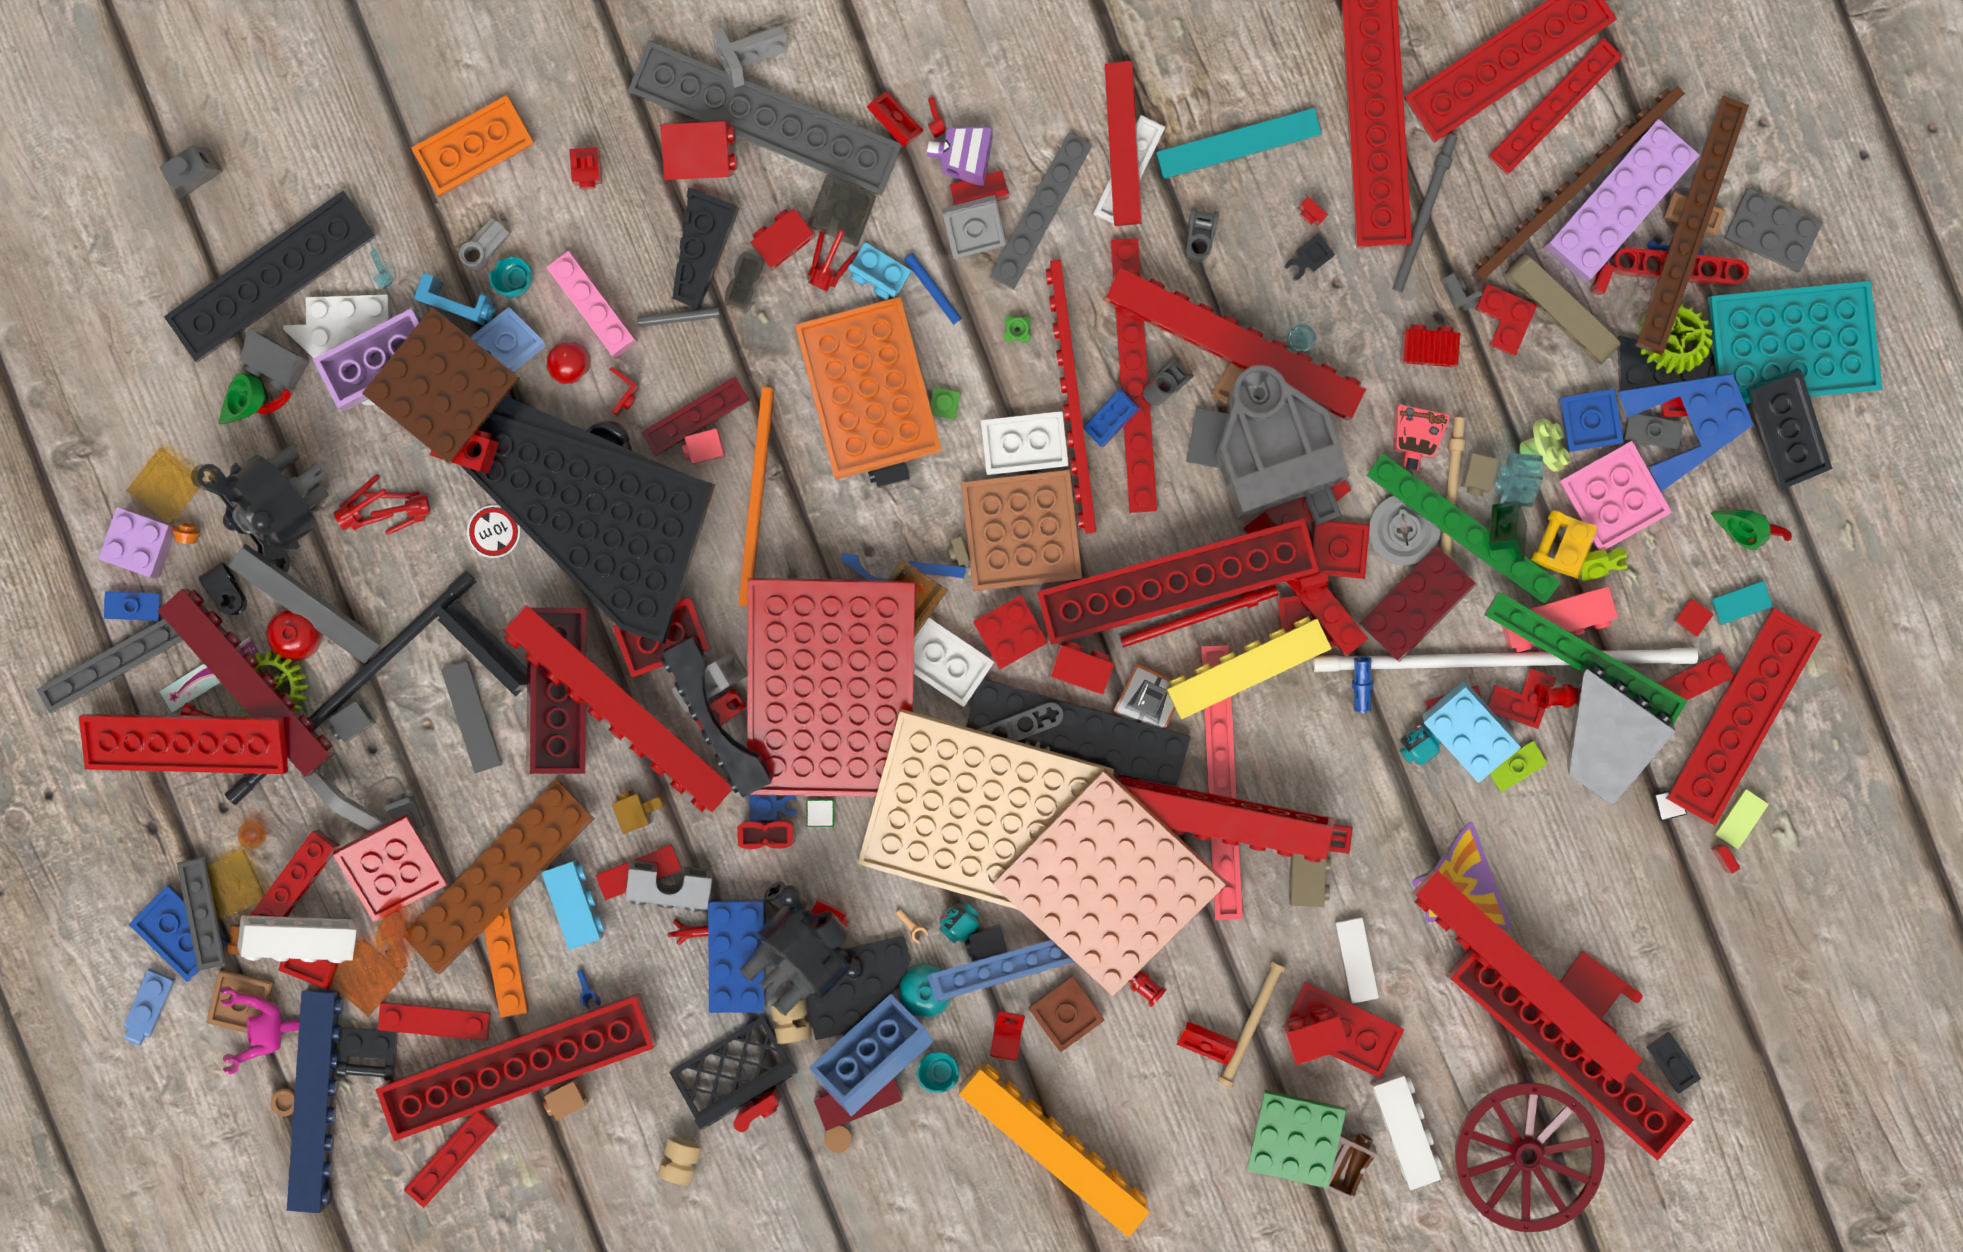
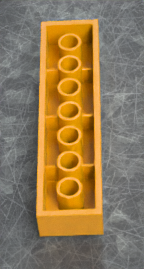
M979 1062L959 1086V1095L1129 1238L1150 1213L1149 1201L1146 1199L1147 1196L1136 1186L1133 1189L1127 1186L1126 1178L1116 1169L1108 1170L1104 1164L1105 1160L1096 1152L1092 1151L1089 1154L1083 1146L1084 1143L1072 1133L1068 1136L1064 1133L1063 1125L1053 1116L1045 1117L1041 1111L1042 1107L1033 1099L1029 1098L1026 1101L1020 1093L1021 1090L1011 1081L1005 1083L1001 1080L1000 1072L990 1063H987L985 1066Z

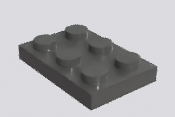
M1747 188L1723 239L1798 273L1804 265L1823 222L1753 189Z

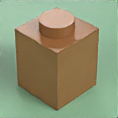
M576 1077L547 1092L544 1096L546 1101L543 1102V1105L548 1115H553L557 1121L586 1106L589 1101Z

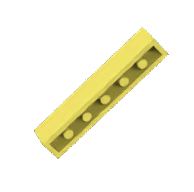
M1309 616L1295 622L1296 628L1285 632L1284 628L1269 634L1271 639L1261 644L1257 640L1244 646L1246 651L1237 656L1233 651L1220 657L1221 663L1211 667L1208 663L1195 669L1196 675L1188 679L1182 675L1169 682L1171 687L1167 688L1166 691L1179 718L1184 719L1330 650V644L1318 619L1310 620Z

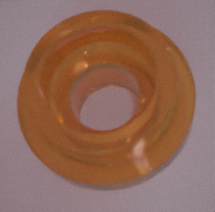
M246 822L238 830V840L246 848H257L265 841V829L258 822ZM250 830H254L257 834L254 840L248 837Z

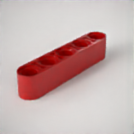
M1623 248L1611 257L1610 265L1615 267L1613 272L1618 275L1658 279L1667 251ZM1621 255L1629 257L1631 261L1629 268H1623L1620 265L1619 258ZM1697 255L1688 282L1728 287L1735 286L1748 278L1749 267L1746 262L1740 259ZM1648 258H1654L1657 261L1658 268L1656 271L1648 269L1646 264ZM1703 263L1710 265L1712 268L1710 277L1702 273L1701 266ZM1730 266L1738 269L1739 277L1737 280L1729 276L1728 270Z

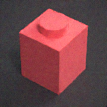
M717 428L686 436V444H682L685 459H691L693 465L726 457Z

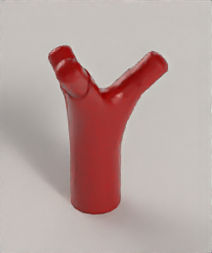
M675 919L673 924L680 930L667 933L669 938L680 937L676 942L678 945H681L689 938L708 937V926H688Z

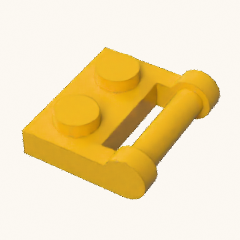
M1551 510L1548 517L1549 524L1537 552H1534L1531 561L1536 565L1578 579L1598 527L1568 517L1559 511ZM1559 526L1566 527V532L1555 558L1548 557L1547 555Z

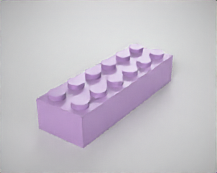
M1656 120L1555 233L1544 248L1584 283L1591 280L1700 155L1661 120Z

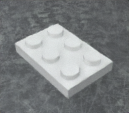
M1062 411L981 420L987 475L1068 466Z
M926 616L914 634V674L962 707H965L995 662Z

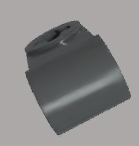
M1195 207L1191 208L1185 248L1186 255L1191 261L1202 262L1209 256L1216 233L1219 212L1207 213L1197 211ZM1195 242H1200L1205 246L1206 252L1196 254L1193 252L1191 245Z
M1175 356L1144 387L1143 396L1149 404L1159 406L1172 394L1177 393L1194 375L1192 373L1189 374L1178 363V357Z

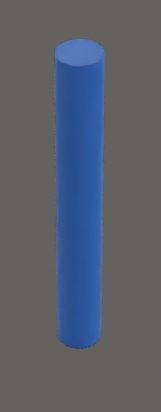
M911 253L904 260L951 323L955 325L962 319L916 256Z

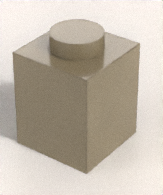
M1475 453L1469 454L1461 487L1467 488V493L1477 496H1483L1484 492H1491L1499 459Z

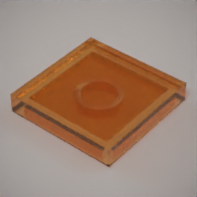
M363 939L354 949L353 960H345L336 970L331 986L369 1017L405 976V973Z

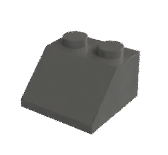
M251 329L246 334L240 361L247 364L245 370L258 377L262 373L271 378L269 383L281 390H284L285 387L294 390L310 362Z

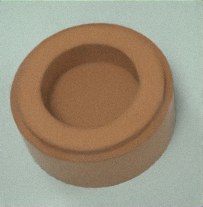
M282 1088L273 1094L270 1104L272 1110L277 1115L289 1116L293 1114L295 1090Z
M844 1125L826 1131L824 1136L826 1147L834 1153L846 1151L852 1141L851 1132Z

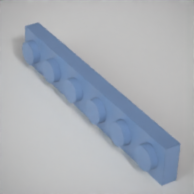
M1053 940L935 972L927 977L935 1002H939L1076 962Z

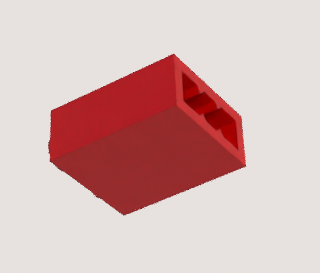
M730 119L667 122L660 125L664 180L722 178L734 175V170L738 168L736 153H732V143L736 140L735 127L730 126Z

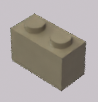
M1293 854V857H1290L1289 904L1291 906L1325 907V901H1329L1330 885L1325 884L1326 873H1330L1331 870L1330 857H1327V860L1321 859V862L1305 860L1304 855Z

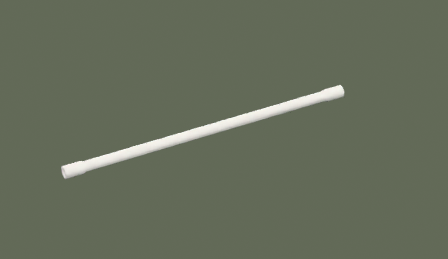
M1696 647L1602 651L1623 664H1697L1698 650ZM1549 652L1406 655L1400 662L1392 655L1369 656L1372 659L1371 669L1569 665ZM1317 655L1313 657V671L1354 670V658L1358 656Z

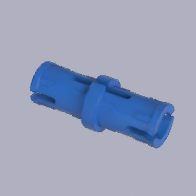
M1369 656L1354 658L1352 688L1354 689V711L1358 713H1367V711L1370 712L1372 710L1371 689L1374 687V682L1371 680L1372 659Z

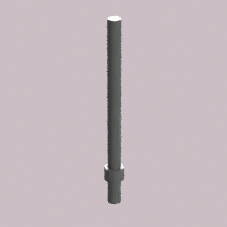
M1447 134L1441 154H1437L1434 162L1436 168L1412 232V244L1407 246L1392 288L1397 292L1403 293L1445 172L1451 167L1453 161L1451 156L1458 139L1454 135Z

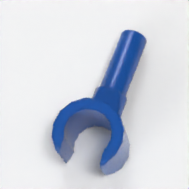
M577 971L583 991L580 996L581 1003L590 1010L588 1002L593 998L594 1002L599 1006L601 999L590 989L584 971Z

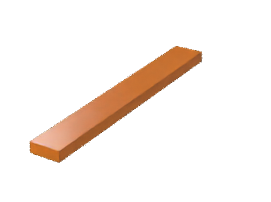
M762 387L738 606L748 607V578H754L774 400V390L769 387Z

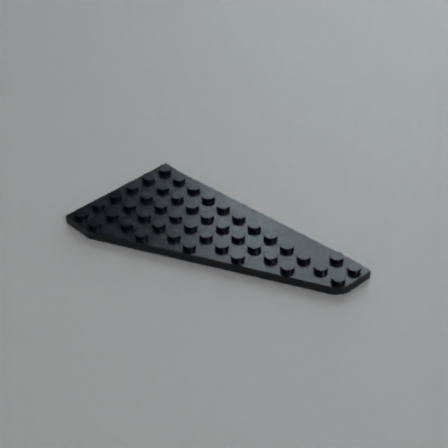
M505 396L478 429L479 431L491 434L490 440L499 442L489 474L464 466L461 467L621 630L660 643H666L716 484L686 475ZM477 444L474 447L473 453L475 457L481 454V444Z

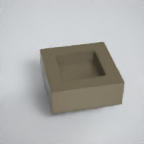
M962 538L952 539V546L947 547L952 563L958 561L959 567L970 563Z

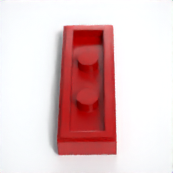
M672 844L634 859V861L657 863V879L682 870ZM629 862L595 875L605 901L625 893Z

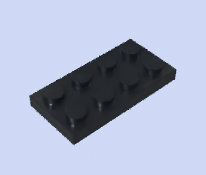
M1793 369L1746 389L1778 488L1781 490L1832 469L1800 369Z

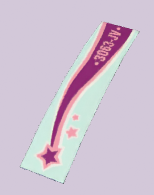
M250 637L243 640L239 645L245 653L249 651L254 656L256 653H259ZM203 664L161 690L160 693L171 712H174L186 702H190L221 682Z

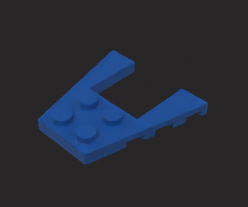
M1732 373L1617 391L1628 417L1679 396L1685 406L1700 445L1649 465L1660 492L1754 425Z

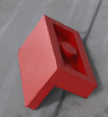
M1003 171L987 174L984 186L966 181L949 184L954 205L995 195L996 202L1009 199V190L1005 183Z

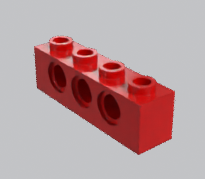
M320 830L312 831L250 916L288 917L333 857V851L339 849L340 845Z

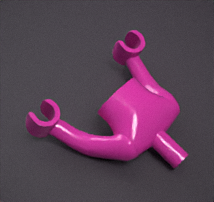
M229 986L222 987L220 990L222 994L231 993L228 999L221 1000L223 1005L232 1006L235 1003H241L263 1012L257 1016L247 1017L249 1045L257 1046L251 1047L235 1056L232 1054L225 1055L223 1057L224 1062H233L230 1067L223 1068L225 1073L234 1074L238 1071L240 1063L279 1050L281 1048L282 1032L299 1030V1020L282 1021L280 1009L273 1003L255 995L236 993Z

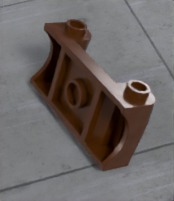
M1358 1133V1135L1352 1134L1350 1138L1341 1134L1328 1190L1353 1201L1366 1169L1377 1155L1376 1146L1373 1144L1371 1137L1363 1133Z

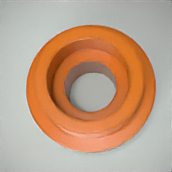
M179 523L178 527L172 529V534L175 535L174 540L176 542L194 544L197 542V537H200L201 531L195 529L196 526L194 524Z

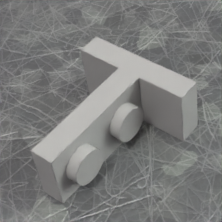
M782 26L732 43L729 42L723 28L712 31L714 49L734 88L744 85L743 66L787 52L786 34Z
M735 652L713 662L705 668V689L708 699L748 676ZM676 687L671 689L684 712H688L689 701L686 696L681 697Z

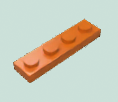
M508 906L484 930L500 1018L529 1012L511 912Z

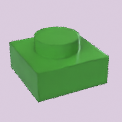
M934 387L930 403L932 415L955 420L961 393Z

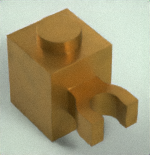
M631 790L617 795V802L611 804L623 835L651 824L648 813L665 806L661 796L643 802L641 794L633 795Z

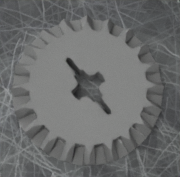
M1394 496L1387 498L1378 505L1372 513L1369 522V537L1372 546L1378 555L1396 565H1412L1422 561L1436 547L1440 537V529ZM1402 515L1405 525L1411 526V532L1407 533L1406 542L1402 533H1397V528L1401 527Z

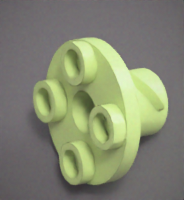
M1546 418L1535 421L1533 426L1534 437L1520 444V454L1523 461L1529 466L1544 461L1547 467L1554 472L1564 469L1565 465L1570 464L1571 458L1561 440L1563 438L1561 426L1558 423L1552 424Z

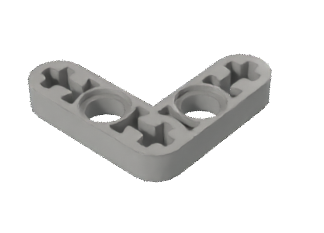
M317 769L311 776H301L329 808L372 832L389 823L379 814L346 797L321 770Z

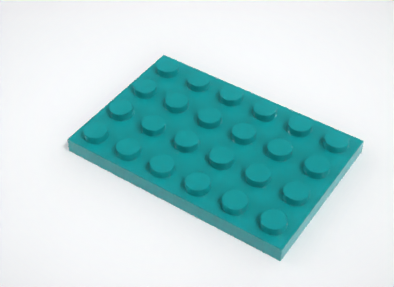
M1871 281L1708 297L1716 375L1732 373L1745 404L1751 403L1746 389L1796 368L1802 371L1810 397L1882 390Z

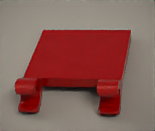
M1584 951L1580 953L1560 980V983L1615 1034L1617 1030L1602 1020V1018L1619 995L1622 993L1635 1003H1639L1643 998L1639 991Z

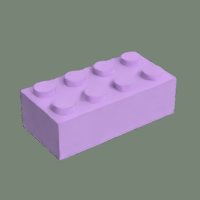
M410 308L313 358L338 409L346 411L368 400L362 394L363 391L420 323L421 318L418 312Z

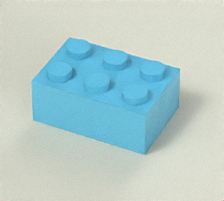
M1465 680L1423 714L1424 724L1478 783L1521 748L1519 739Z

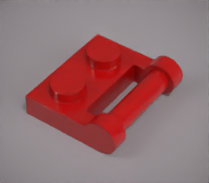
M774 1087L739 1110L733 1122L736 1131L745 1132L748 1130L750 1122L761 1115L764 1119L777 1111L782 1096L777 1087Z

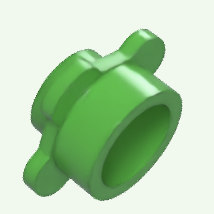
M1012 315L1007 316L1004 321L1007 325L1006 333H1004L1005 341L1009 343L1013 340L1021 341L1022 343L1029 342L1031 336L1028 332L1031 319L1027 316L1023 318H1014ZM1016 327L1020 328L1019 332L1015 331Z

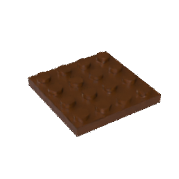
M432 307L362 394L445 462L451 464L520 378Z

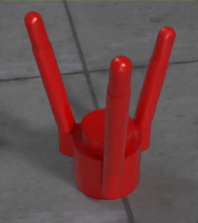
M843 229L839 230L824 265L819 264L818 266L825 230H820L812 266L808 273L811 276L808 283L828 292L830 286L836 287L838 280L858 254L854 252L837 273L832 276L834 270L829 267L844 235Z
M378 474L366 482L348 500L339 504L340 508L333 512L336 521L343 530L352 527L355 531L362 526L393 517V514L359 520L363 517L360 510L387 492L386 489H382L357 505L354 503L380 478Z
M419 491L411 493L386 492L380 498L409 500H405V505L385 508L370 513L372 517L406 511L408 517L413 516L385 531L386 535L397 532L416 522L425 521V516L431 515L427 495H420ZM365 492L364 497L368 498L377 492Z

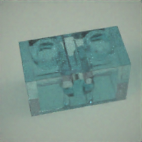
M1509 453L1506 463L1501 464L1500 477H1497L1495 482V493L1499 494V503L1520 501L1521 506H1533L1543 481V456Z

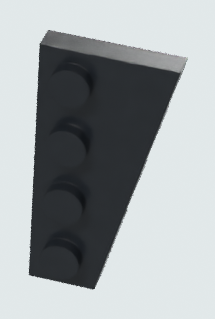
M688 187L687 208L683 219V236L679 247L680 258L676 268L672 299L700 310L740 208Z
M1617 336L1621 343L1618 347L1619 390L1694 380L1696 378L1716 375L1714 355L1708 354L1703 359L1701 365L1695 366L1689 372L1684 369L1682 373L1677 374L1673 368L1667 374L1666 367L1662 366L1656 370L1657 363L1655 361L1647 363L1649 355L1641 354L1642 348L1635 346L1637 339ZM1683 349V352H1684V353H1688V352L1691 351V350Z

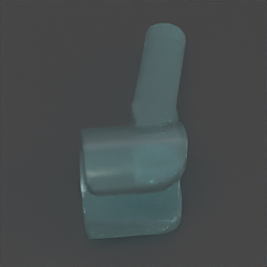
M373 250L370 252L376 269L379 271L373 279L384 290L392 284L393 278L382 265L377 251Z

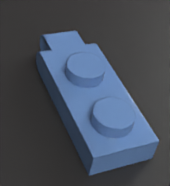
M152 969L147 970L124 1024V1028L128 1029L124 1040L141 1046L145 1037H151L175 979Z

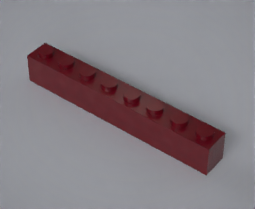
M181 589L157 611L251 717L283 718L287 758L304 777L311 776L335 754L331 749L333 744L325 735L321 734L319 736L313 729L315 726L313 721L304 713L300 715L294 708L296 706L295 701L287 693L282 694L276 688L278 682L268 672L264 674L258 667L260 662L251 652L245 653L239 646L241 644L240 639L232 631L227 632L221 626L223 620L213 610L209 612L205 608L203 597L194 589L192 591Z

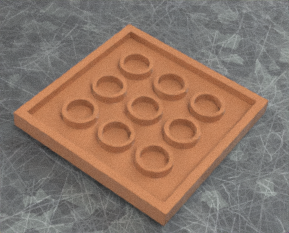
M1070 470L961 482L973 591L1082 579Z

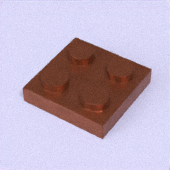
M1073 976L1067 978L1028 1007L1060 1053L1105 1021Z

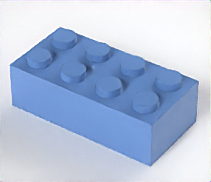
M890 994L812 1064L809 1069L817 1082L852 1116L932 1044L933 1041L926 1028Z

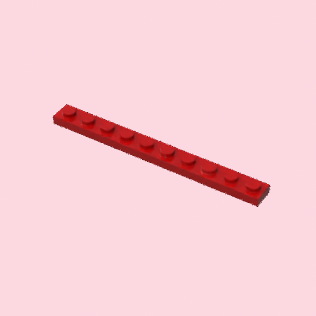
M1138 238L1111 240L1113 278L1119 268L1125 269V267H1130L1140 272ZM1115 307L1120 387L1141 408L1123 427L1129 513L1157 511L1150 404L1143 396V389L1148 384L1144 321Z
M1061 260L1050 261L1051 268L1045 270L1047 285L1053 284L1054 295L1049 296L1051 312H1057L1058 322L1053 323L1054 339H1060L1061 350H1056L1058 366H1064L1065 377H1060L1062 394L1067 393L1068 404H1063L1065 421L1071 420L1072 431H1067L1068 446L1075 449L1076 458H1072L1070 461L1072 475L1078 474L1079 485L1074 486L1076 502L1082 503L1083 510L1082 513H1077L1079 529H1085L1086 534H1093L1097 532Z

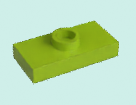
M1532 740L1523 745L1493 770L1489 776L1499 792H1503L1548 763Z

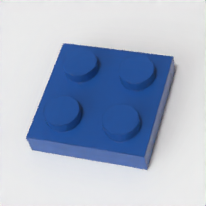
M1615 389L1559 398L1568 452L1624 443Z

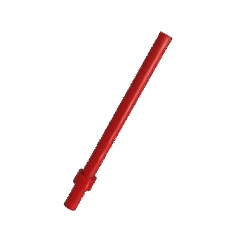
M1274 585L1256 592L1254 590L1245 592L1242 597L1120 637L1122 647L1124 648L1246 606L1248 609L1258 606V602L1279 596L1278 591Z

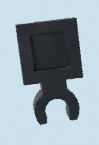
M1318 233L1296 251L1300 258L1289 260L1284 268L1288 269L1292 265L1297 266L1299 273L1293 277V280L1297 281L1304 275L1307 267L1313 273L1333 258L1335 254Z

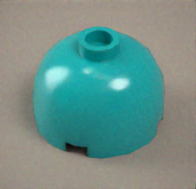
M925 963L918 964L910 968L903 975L899 985V999L913 1016L922 1019L934 1018L942 1014L950 1005L952 998L935 1002L927 977L932 973L942 971L943 969L940 966Z

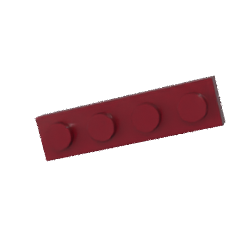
M733 377L641 433L653 454L657 456L683 441L686 436L695 434L750 400L737 378Z

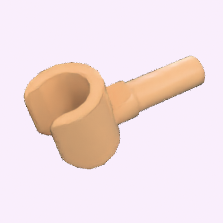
M901 909L896 913L910 929L914 942L921 943L915 937V933L919 930L928 936L926 928L923 925H916Z

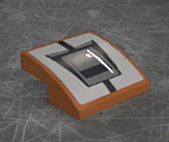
M1136 662L1112 715L1166 730L1175 711L1166 691L1167 688L1171 687L1169 682L1173 678Z

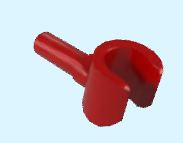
M930 97L928 102L934 121L927 125L934 138L943 134L946 128L944 121L938 113L935 98Z

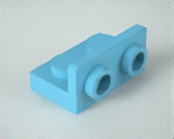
M866 242L853 263L847 268L852 273L850 276L852 280L862 286L866 282L875 287L873 292L885 300L889 296L896 298L912 273V270Z

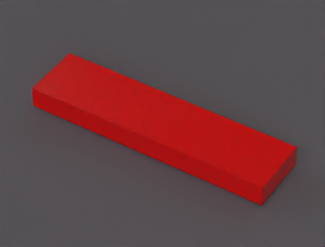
M482 1110L473 1113L406 1186L404 1191L424 1208L498 1128V1125Z

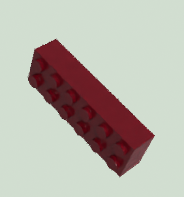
M531 608L586 657L587 608ZM527 660L526 773L585 774L586 704L583 701L580 704L576 703L566 694L569 689L565 685L560 683L557 686L546 676L549 672L541 664L535 667Z

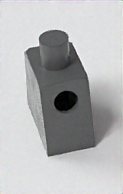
M198 146L188 147L159 167L179 200L223 172L209 149Z

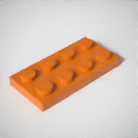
M505 95L411 147L437 196L441 197L535 144L511 100Z

